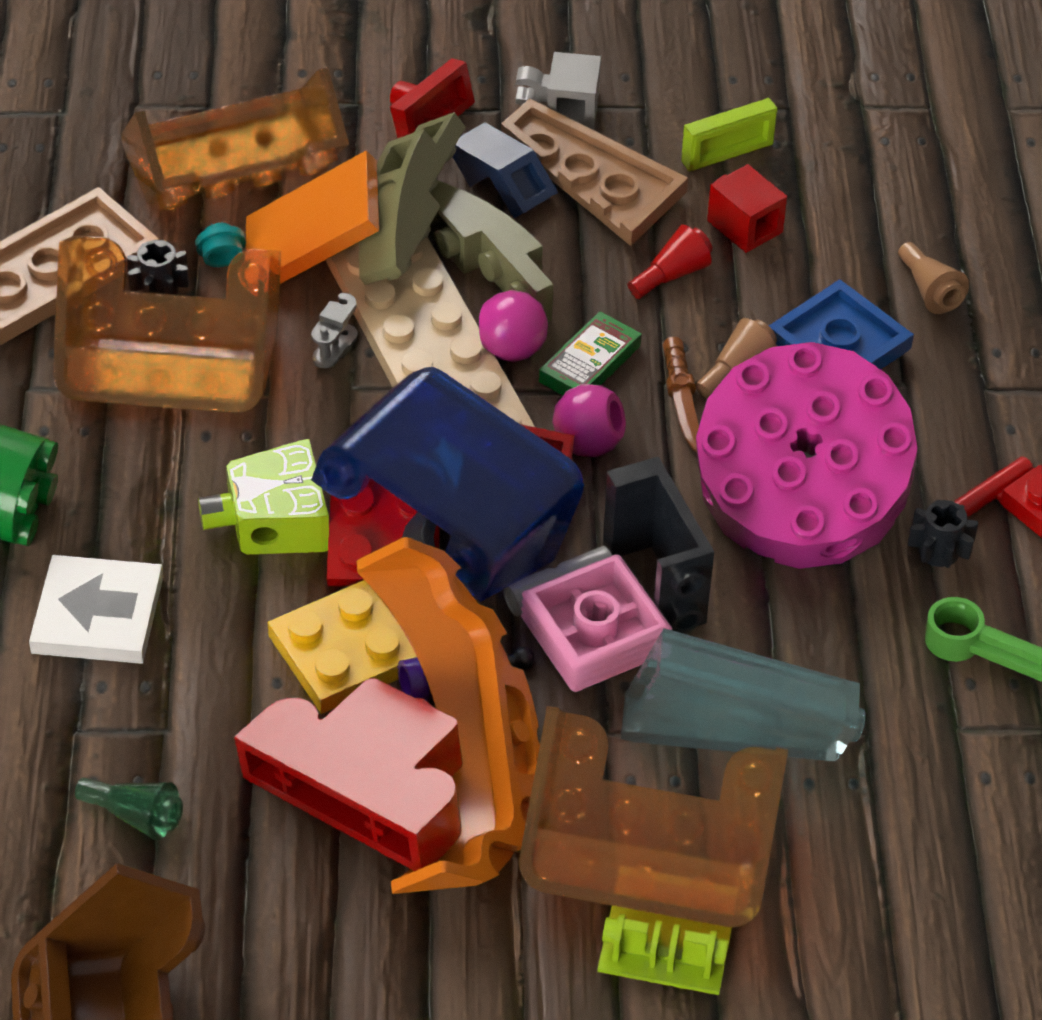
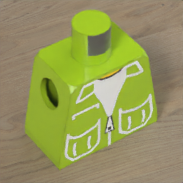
M309 439L296 441L230 461L226 465L228 493L198 498L203 530L235 525L240 551L247 555L328 551L329 515Z

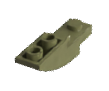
M455 112L418 125L414 133L388 142L377 163L379 231L359 242V278L365 285L386 278L394 280L402 276L412 264L411 257L419 243L430 233V224L440 208V205L430 192L436 187L438 183L437 176L444 164L455 154V145L466 128Z
M438 181L436 187L430 193L438 202L440 208L430 224L431 231L429 235L436 242L441 255L446 259L450 258L463 274L480 268L484 277L490 282L494 281L503 292L516 290L529 293L542 304L548 322L552 321L554 284L542 272L543 246L524 227L495 206L465 190Z

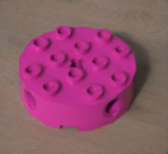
M815 342L770 347L733 367L707 398L696 435L703 501L724 535L744 549L748 547L758 555L773 558L774 563L798 569L841 564L880 543L895 524V519L905 508L915 474L918 448L911 408L889 375L854 351ZM803 452H808L810 455L815 456L806 458Z

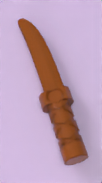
M669 337L662 344L669 375L666 380L668 395L673 398L682 434L691 449L697 453L696 435L699 423L692 398L696 391L695 380L687 369L682 339L679 337Z

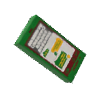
M599 311L539 369V383L561 395L581 384L602 385L641 346L642 333Z

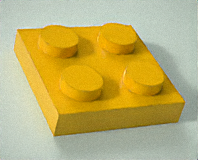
M365 580L267 622L268 636L321 714L336 708L367 679L375 678L386 684L398 680L399 661L417 657L399 623Z

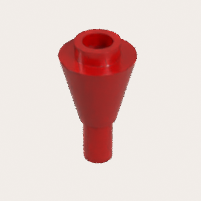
M680 225L650 263V267L627 283L631 294L635 298L641 299L661 283H667L709 267L712 264L711 252L713 251L709 238L699 228L692 229L687 225Z

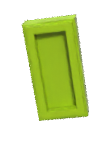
M770 98L685 124L681 162L690 172L773 145L777 116L776 105Z

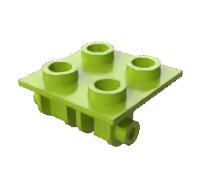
M620 868L609 918L606 917L602 936L603 947L597 972L719 995L739 890Z

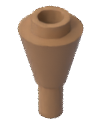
M912 242L904 243L899 248L898 256L912 270V275L925 306L931 313L943 314L952 311L963 302L969 290V280L964 273L925 256Z
M740 319L715 361L716 365L695 384L698 393L707 399L733 367L770 347H777V338L774 331L761 320Z

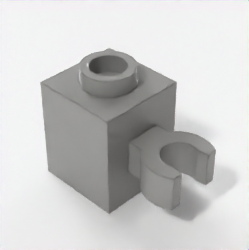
M554 52L550 75L543 74L534 67H519L516 85H527L530 87H518L515 103L522 105L529 98L538 103L547 102L548 108L594 130L600 89L601 56Z

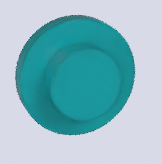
M215 223L208 226L195 240L196 251L203 257L205 264L218 268L237 263L243 257V249L246 245L244 232L240 228L231 226L228 223Z

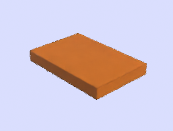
M367 150L246 216L245 287L256 297L379 231L377 160Z

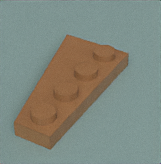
M530 98L501 123V131L535 151L550 179L630 246L687 193L688 177Z

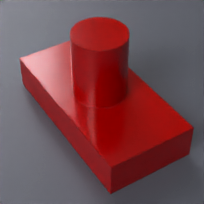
M451 58L418 85L406 81L395 83L390 93V110L397 138L412 134L418 125L455 112L459 116L475 103L466 62Z

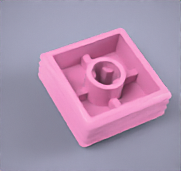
M612 555L522 592V619L570 690L574 692L590 687L670 652L669 646L671 645L670 639L672 637L670 632L672 627L620 555Z

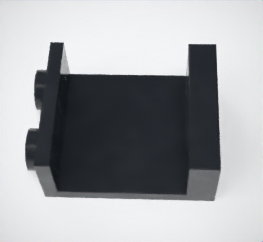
M659 456L607 471L603 545L608 548L612 555L620 556L650 547L653 549L658 558L654 603L672 627L670 634L687 633L697 626L706 624L714 550Z

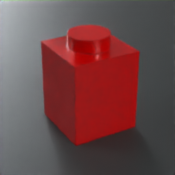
M746 164L730 174L721 176L714 183L710 184L707 221L747 253L783 233L787 195L749 164Z

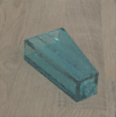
M663 628L625 693L621 739L637 743L837 761L849 742H856L861 736L865 723V710L859 708L860 683Z

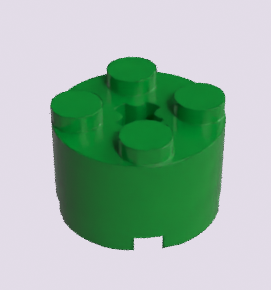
M0 424V539L29 547L35 537L39 521L38 516L34 514L40 503L47 506L51 503L57 488L58 475L50 471L55 463L59 445L50 439Z

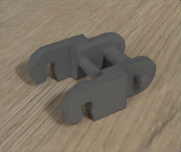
M340 293L338 295V302L329 301L319 315V322L311 332L312 340L319 345L313 353V362L320 368L333 367L340 358L344 359L358 339L357 329L348 324L350 317L357 308L356 298L353 295Z

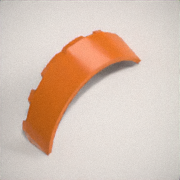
M404 537L356 561L357 572L385 603L405 633L422 667L435 708L457 720L463 766L452 778L456 785L462 827L461 835L456 843L436 863L416 871L409 869L401 877L392 880V894L476 886L498 876V872L506 865L514 852L523 849L529 840L533 829L527 822L531 804L541 799L543 776L542 747L537 737L539 725L533 698L524 670L513 667L510 664L500 642L501 638L507 635V632L493 609L477 603L472 594L455 575L461 567L445 551Z

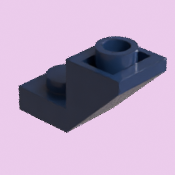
M486 122L461 135L455 145L456 152L453 155V159L468 185L472 187L485 178L490 177L513 218L518 217L558 193L533 149Z

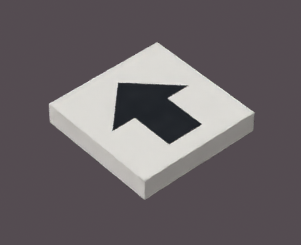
M52 555L29 639L31 654L143 664L163 581L162 564Z

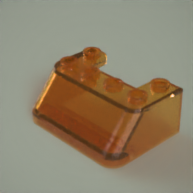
M328 67L318 69L300 89L158 123L148 124L145 110L135 112L120 135L126 157L147 204L158 203L160 211L188 204V198L202 192L206 193L207 199L236 192L235 184L251 180L255 188L271 185L283 180L281 173L299 169L301 176L329 169L328 164L338 161L337 155L349 145Z
M80 235L60 240L53 378L56 387L64 396L76 401L242 413L252 409L260 402L265 392L277 333L282 251L248 249L236 255L228 267L226 298L125 291L126 257L122 248L115 241L104 237Z
M547 706L519 857L520 872L527 884L543 893L724 927H739L750 922L759 912L763 900L789 756L788 749L776 747V750L761 747H748L735 753L726 765L720 801L603 780L609 748L608 737L604 728L590 717L567 713L560 708Z

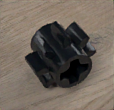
M151 240L145 242L139 247L137 256H127L129 289L131 292L141 290L142 296L148 302L164 303L173 300L179 292V287H189L187 253L185 251L176 253L175 248L168 241Z
M938 499L929 505L927 510L915 509L913 523L909 532L908 546L919 547V553L922 557L921 562H927L937 567L950 568L958 560L959 556L967 560L971 558L978 521L967 520V513L964 510L965 506L953 501Z

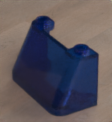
M424 367L404 377L322 452L311 478V481L339 499H350L362 493L371 478L449 533L451 538L447 545L446 553L461 567L455 575L472 596L480 602L555 561L584 488L582 474L578 466L569 457L435 367Z

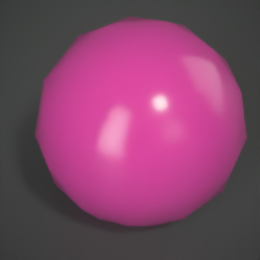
M516 290L505 291L494 295L482 305L479 316L481 344L483 348L494 354L496 359L513 363L527 359L538 352L547 339L548 318L542 304L529 293Z
M581 384L566 391L555 405L552 420L554 431L575 435L572 453L576 456L599 457L612 451L624 436L626 419L623 405L613 391L602 385Z

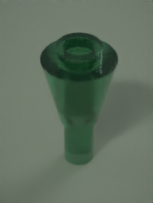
M82 777L75 788L77 800L107 808L110 813L156 841L163 839L168 832L173 831L178 826L182 817L183 801L179 797L177 786L172 782L116 783L111 785Z

